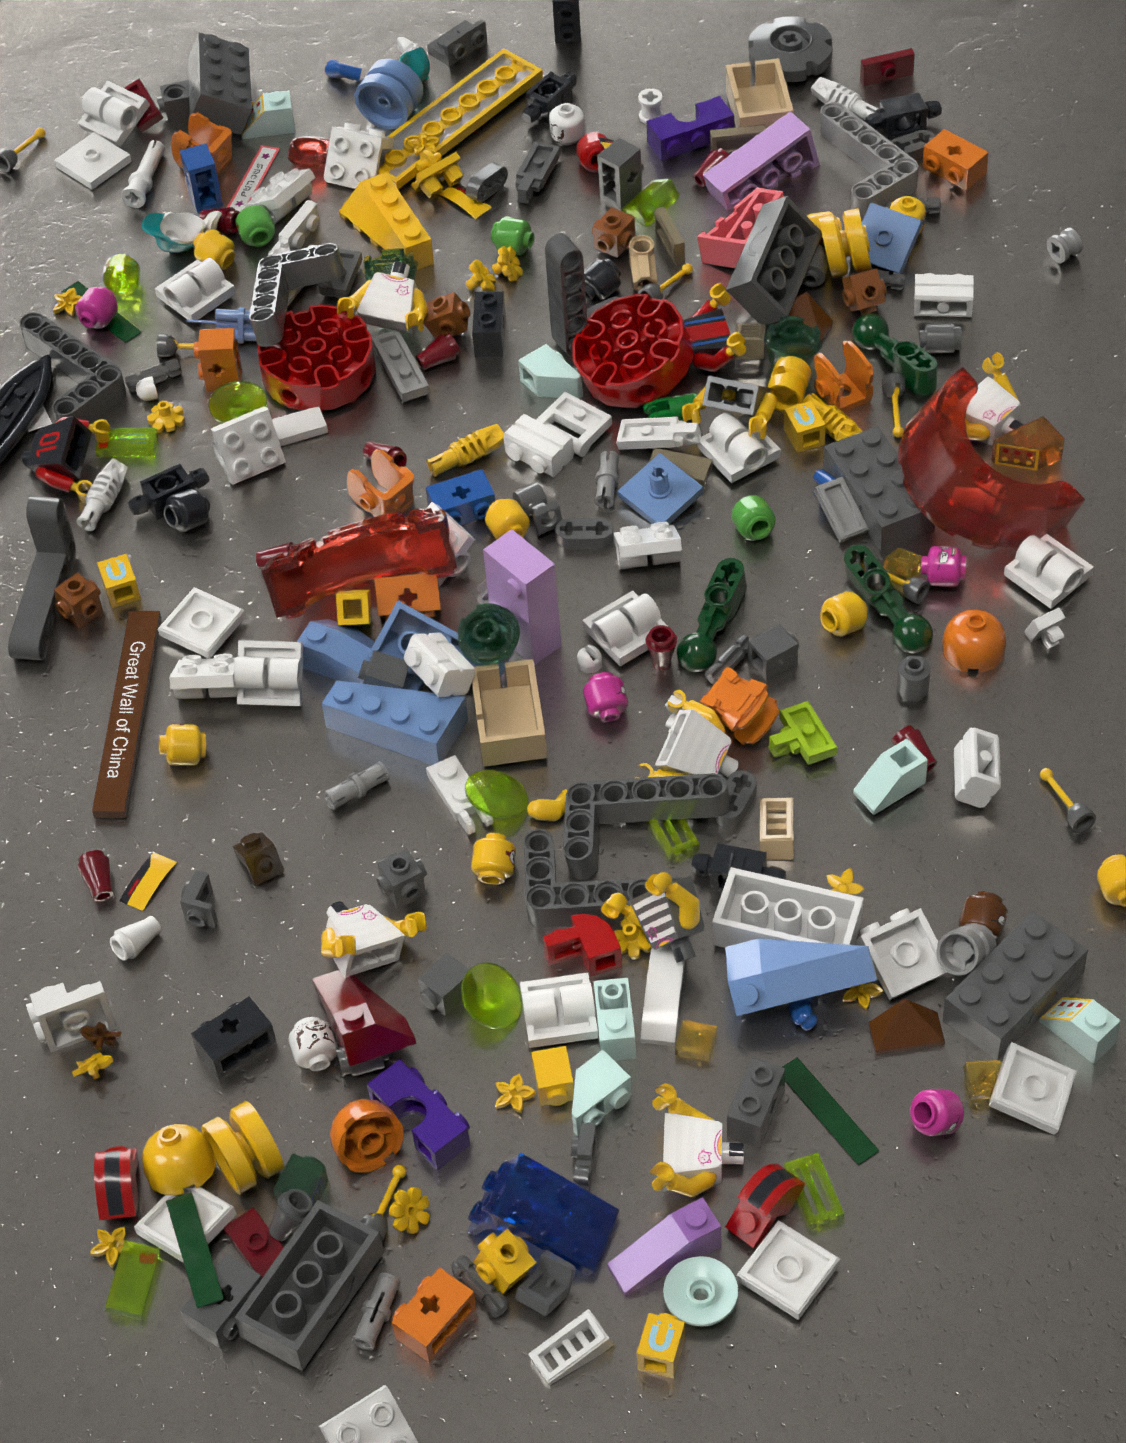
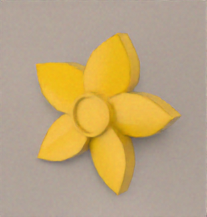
M423 132L418 134V140H407V145L415 147V157L424 150H429L432 154H435V147L439 144V138L434 136L427 138Z
M75 288L67 290L66 293L54 295L58 302L53 309L54 314L65 309L68 315H74L76 304L82 297L77 295Z
M852 868L844 871L841 877L833 874L826 875L828 883L834 887L831 889L832 891L852 895L859 894L865 890L862 885L852 883L854 881Z
M871 982L849 987L850 990L844 994L842 1002H852L858 998L859 1006L867 1011L870 998L883 994V990L877 984Z
M99 1052L85 1061H76L78 1069L72 1071L73 1077L88 1071L93 1079L99 1078L98 1070L108 1067L113 1062L112 1056L102 1055Z
M519 1073L512 1077L510 1084L505 1082L495 1083L498 1092L503 1094L498 1098L495 1106L496 1109H499L511 1103L514 1111L521 1114L523 1100L531 1099L536 1094V1091L530 1086L524 1085Z
M125 1227L115 1229L112 1235L105 1230L97 1229V1237L100 1244L93 1247L90 1251V1256L98 1257L106 1254V1261L113 1268L118 1261V1255L127 1256L134 1253L132 1245L125 1241Z

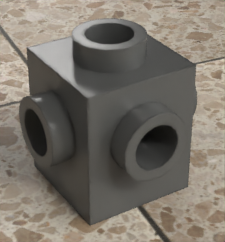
M408 849L390 854L384 860L377 863L380 877L376 878L378 887L384 896L388 895L396 909L426 895L424 877L427 876L426 869L419 858L414 859Z

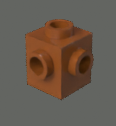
M611 207L601 219L596 220L592 227L594 248L618 258L625 249L629 248L630 240L636 236L635 216Z
M877 268L842 278L845 289L842 292L846 306L850 307V311L860 310L861 315L877 311V305L886 302V286L884 281L879 278Z
M455 292L426 302L428 313L423 324L435 339L440 334L444 336L450 333L454 336L467 331L470 309L467 303L462 301Z
M79 573L63 581L54 589L57 611L79 630L103 613L99 598L101 594L99 587L93 580L89 579L87 581Z

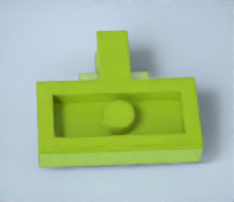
M808 701L780 710L779 719L784 728L780 729V733L769 736L768 749L773 757L787 755L790 752L792 754L800 752L809 765L837 755V745Z

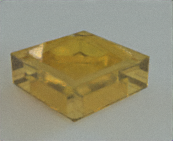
M897 548L885 558L883 568L911 578L921 570L922 556L902 548Z
M683 1020L675 1047V1055L709 1062L717 1035V1026Z
M1001 1061L966 1062L963 1069L969 1099H991L1001 1069Z

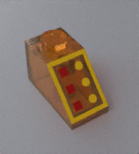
M1042 416L993 439L991 460L995 464L1038 471L1048 465H1054L1062 459L1065 438Z

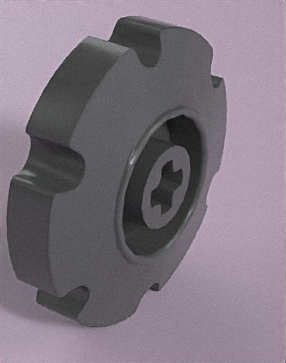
M802 17L775 18L774 23H763L751 33L748 40L749 62L755 70V61L779 58L786 82L807 80L808 75H819L830 65L833 51L832 36L821 24L817 22L807 23L805 18Z

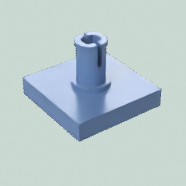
M659 453L618 490V497L651 524L657 522H668L671 524L704 493L702 485Z

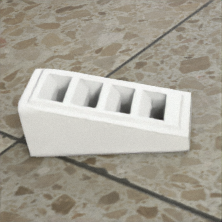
M588 1309L528 1353V1355L547 1383L552 1385L600 1356L615 1344L594 1314ZM588 1329L596 1338L592 1342H589L583 1333ZM577 1337L584 1348L577 1351L570 1340ZM562 1345L571 1355L566 1361L557 1349ZM548 1353H551L559 1365L554 1370L544 1357Z

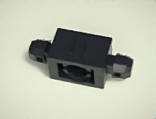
M550 71L526 92L527 106L522 111V119L527 123H533L539 119L549 124V115L556 106L564 103H573L572 89L577 83L576 75L566 72L562 76H558Z
M919 93L881 100L880 113L869 114L865 117V122L875 130L883 129L889 139L919 130H927V118L932 119L941 115L942 107L939 101L924 102Z
M179 463L140 481L143 495L139 494L130 499L128 502L130 511L133 515H140L148 512L150 509L156 519L159 520L164 517V507L171 495L186 489H199L209 482V476L204 468L190 471L187 474Z
M717 843L713 857H711V854H696L693 856L691 863L692 871L696 874L710 875L711 890L723 891L731 867L786 880V871L772 865L770 868L767 867V852Z

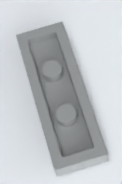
M399 329L372 337L373 347L402 402L430 394L429 384Z

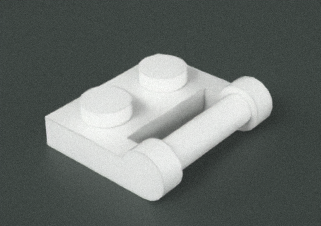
M564 392L536 419L573 438L574 453L581 457L588 453L590 446L612 425L611 415L567 392ZM556 421L581 436L576 438L552 425V423Z

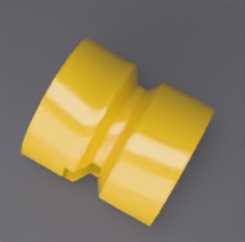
M785 356L776 361L771 379L767 387L771 388V393L776 397V410L784 412V408L802 403L812 375L810 366L804 360L794 356Z

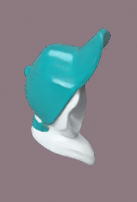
M398 37L397 45L402 53L399 61L409 66L418 75L421 82L428 80L430 61L425 50L404 37Z
M220 211L210 212L203 220L192 213L174 214L167 212L162 214L155 212L145 216L142 222V229L147 234L155 237L156 244L162 251L183 253L194 246V240L199 233H205L211 229L216 230L222 213Z

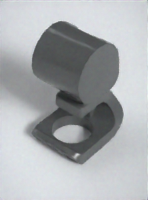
M535 482L513 492V500L520 504L528 517L533 516L537 536L555 529L559 521L562 520L558 502L552 501L547 503L546 495L538 483ZM549 511H554L553 519L549 517Z

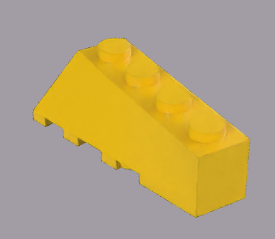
M385 172L361 181L339 210V215L344 220L349 219L353 223V227L360 233L363 231L367 234L375 246H381L385 249L386 255L392 260L409 265V273L434 264L430 236L388 174Z

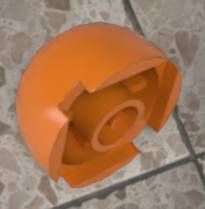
M970 609L960 612L946 626L942 639L943 655L950 665L960 671L968 672V668L979 669L978 673L989 671L995 668L1004 658L1006 648L1004 627L994 615L987 611Z
M359 1099L344 1106L334 1117L330 1129L331 1146L342 1164L354 1172L368 1173L387 1164L383 1159L388 1157L392 1151L396 1155L404 1139L403 1125L394 1112L387 1105L373 1099Z

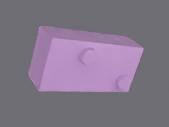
M511 529L483 549L489 599L488 610L490 612L492 632L525 660L533 659L535 666L561 647L555 564Z

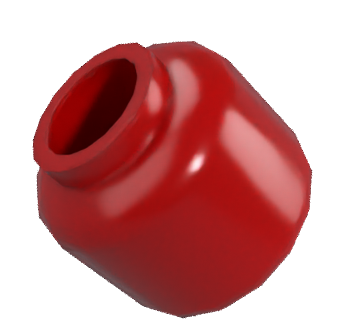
M599 132L585 134L577 144L576 152L581 165L592 173H598V155L605 150L598 138L608 139Z

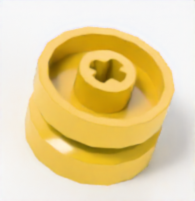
M859 208L844 211L842 216L844 230H840L837 217L834 214L819 217L832 279L847 275L848 265L846 257L851 256L853 267L857 272L872 269L868 251H871L866 226L862 225Z
M244 1101L230 1109L229 1120L231 1126L227 1121L217 1116L201 1127L203 1135L212 1146L216 1163L231 1187L239 1195L256 1186L257 1176L254 1168L267 1179L285 1168L279 1149L270 1131L248 1101Z

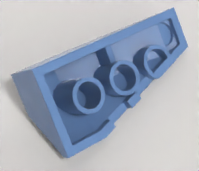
M400 601L396 602L368 654V657L371 658L373 651L376 650L403 659L410 638L414 634L428 635L429 633H441L473 667L498 664L501 677L505 670V663L509 662V660ZM410 667L408 668V674L417 675Z
M331 619L315 620L309 622L297 642H303V669L338 681L363 683V680L358 678L363 660L370 661L368 654L375 642L357 628L348 625H338L337 621ZM407 673L402 689L421 691L425 683L418 675Z
M758 938L725 947L727 979L736 1016L877 980L869 946Z

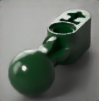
M865 314L856 320L852 328V337L857 346L865 350L879 349L881 351L880 355L892 366V373L903 375L906 387L914 393L928 395L937 389V360L912 341H897L893 337L890 338L887 322L877 314Z
M853 545L848 548L844 555L846 575L865 601L873 605L881 616H887L894 624L893 640L895 645L907 653H919L926 650L933 640V629L929 621L920 615L909 614L903 607L904 599L891 583L889 574L869 548L864 545ZM862 564H864V567H865V574H864L863 568L860 566V565H862ZM875 583L884 585V588L879 591H873L869 587Z
M726 558L718 563L704 593L705 603L697 619L699 627L696 633L686 635L678 644L677 659L680 665L687 671L694 673L704 672L714 664L717 657V648L713 639L717 631L722 630L726 622L734 617L746 592L747 583L744 566L736 558Z

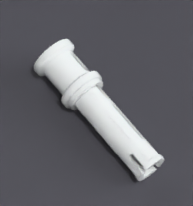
M154 140L148 144V148L137 171L130 175L128 179L129 185L124 188L121 194L123 202L130 207H142L146 202V193L152 189V176L165 152V146L160 141L156 142L154 148Z

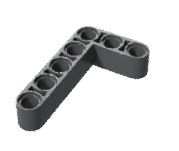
M558 233L552 236L545 245L551 335L569 357H573V341L577 333L581 334V331L588 324L586 320L595 310L620 297H611L586 309L583 254L564 233Z
M329 243L274 254L259 261L249 315L259 346H272L282 340L290 289L333 281L345 274L343 262L336 244Z
M38 312L27 313L20 319L19 323L26 347L40 357L49 355L51 357V365L78 383L53 403L52 410L56 422L62 417L74 416L77 419L88 420L89 424H91L126 396V388L119 366Z
M31 496L27 502L26 517L36 548V555L10 633L8 652L10 658L43 660L59 613L55 606L57 600L54 589L70 578L76 557V545L63 499Z
M709 773L585 781L571 785L566 793L563 852L569 873L576 879H587L597 871L600 824L707 818L724 815L731 806L726 779L722 775Z
M535 829L527 833L524 838L528 921L537 928L572 927L571 915L577 914L597 916L608 924H621V921L624 920V914L620 913L617 918L612 919L602 913L601 907L612 894L621 893L626 897L627 905L630 906V900L648 892L645 888V882L649 878L556 883L555 848L551 833L544 829ZM672 877V881L681 879L682 877Z

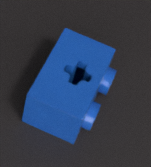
M207 144L180 150L188 193L196 212L222 206L223 202L216 165Z
M483 469L426 487L428 506L431 502L439 505L460 526L485 519L489 506L495 501V493Z

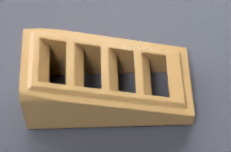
M793 798L760 799V851L767 852V860H792L794 858ZM786 812V814H767V813Z

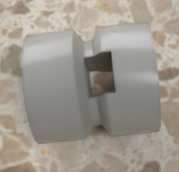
M977 923L966 924L941 937L936 949L937 959L942 968L948 973L957 976L966 975L972 972L997 945L994 935L986 926Z

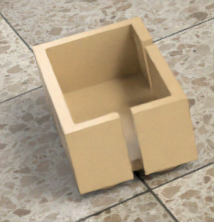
M779 58L755 61V86L752 87L750 62L726 65V93L731 111L734 114L736 128L765 125V129H767L790 111L794 114Z
M528 659L505 663L507 688H501L498 664L474 667L476 672L472 680V691L483 767L547 758L546 736L534 660Z

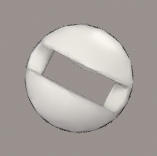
M152 376L144 378L137 383L136 392L140 399L144 401L159 399Z
M588 645L578 651L577 666L579 670L584 673H595L602 667V655L598 648Z

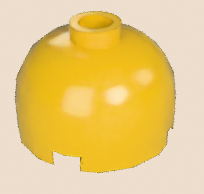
M174 1124L158 1130L147 1140L142 1153L144 1175L150 1187L163 1195L184 1194L183 1188L193 1184L197 1189L212 1176L216 1167L210 1142L200 1130L188 1124Z

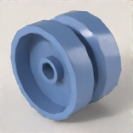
M381 59L370 68L366 77L357 87L354 96L355 104L360 113L369 122L380 128L391 130L398 129L407 122L412 111L420 103L424 92L420 78L409 66L398 60Z

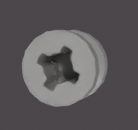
M1066 228L1061 231L1059 236L1053 235L1047 240V250L1052 259L1058 263L1067 261L1070 255H1078L1083 249L1080 236L1072 228Z

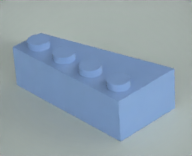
M337 680L322 702L327 728L431 765L445 759L468 722L466 699L463 696L450 695L438 697L435 693Z

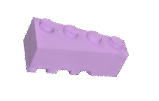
M790 111L738 150L732 152L731 155L716 166L710 168L709 171L703 174L708 192L725 209L730 210L756 188L772 189L778 186L779 180L787 176L793 179L801 175V169L808 166L813 169L819 166L820 163L810 128Z

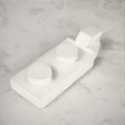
M307 200L279 233V241L268 253V256L296 249L299 250L303 246L305 238L311 231L314 232L319 225L320 218L318 216L317 203Z
M678 417L622 419L616 444L619 450L680 447L683 444H699L702 433L698 423L679 421Z

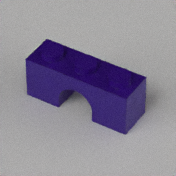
M720 96L695 104L696 120L679 121L672 113L646 121L647 142L661 161L709 145L710 130L734 128V114Z
M399 1059L367 1084L369 1097L387 1105L398 1119L409 1114H417L424 1117V1120L412 1129L414 1145L438 1171L470 1146L468 1133L470 1126L462 1114L459 1112L454 1114L447 1107L446 1100L438 1090L434 1089L431 1091L424 1084V1078L415 1067L408 1068Z

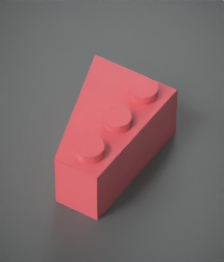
M756 188L733 207L734 212L726 219L720 217L715 221L716 227L707 234L705 232L699 234L697 240L702 263L735 268L762 205L784 197L783 191Z

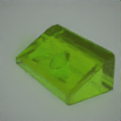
M672 179L652 180L622 209V212L635 216V222L644 226H650L655 221V209L661 207L667 209L680 195Z

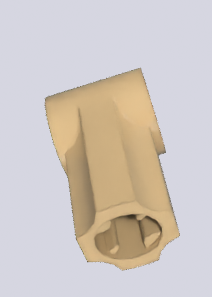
M646 235L635 236L629 242V265L632 273L633 289L637 291L650 283L658 285L654 241Z

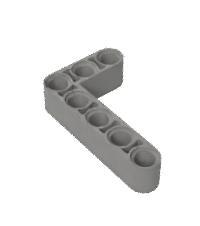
M828 102L821 107V135L871 173L870 176L856 183L851 189L850 210L859 208L861 220H863L870 202L885 207L887 202L909 196L916 191L918 182V163L916 160L842 104Z

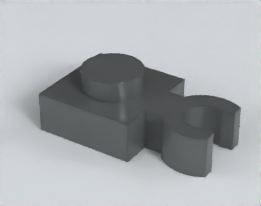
M581 1123L579 1136H573L571 1157L577 1158L573 1182H575L574 1191L589 1192L597 1146L596 1124Z

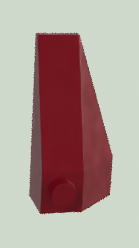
M340 970L312 979L349 1066L417 1044L406 1018L354 975L344 977Z

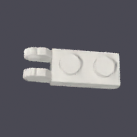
M455 755L426 768L427 776L455 821H459L468 835L476 832L475 824L472 818L469 817V815L477 812L486 827L494 824L493 817L484 799Z

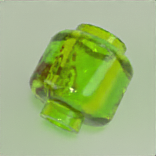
M118 254L109 258L104 265L103 283L105 288L117 296L130 295L137 289L140 279L138 262L125 254Z

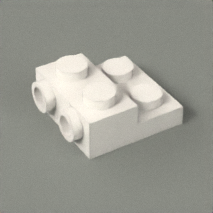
M908 908L903 909L890 916L891 922L881 927L878 922L870 924L860 930L861 936L855 941L856 945L869 946L876 975L889 1001L948 974L937 959L936 949L938 940L921 908L911 913Z
M101 981L91 985H83L69 993L66 992L63 983L47 986L36 993L30 994L32 1003L26 1004L39 1043L46 1040L51 1053L87 1040L80 1033L81 1027H95L98 1022L106 1025L108 1031L117 1029Z

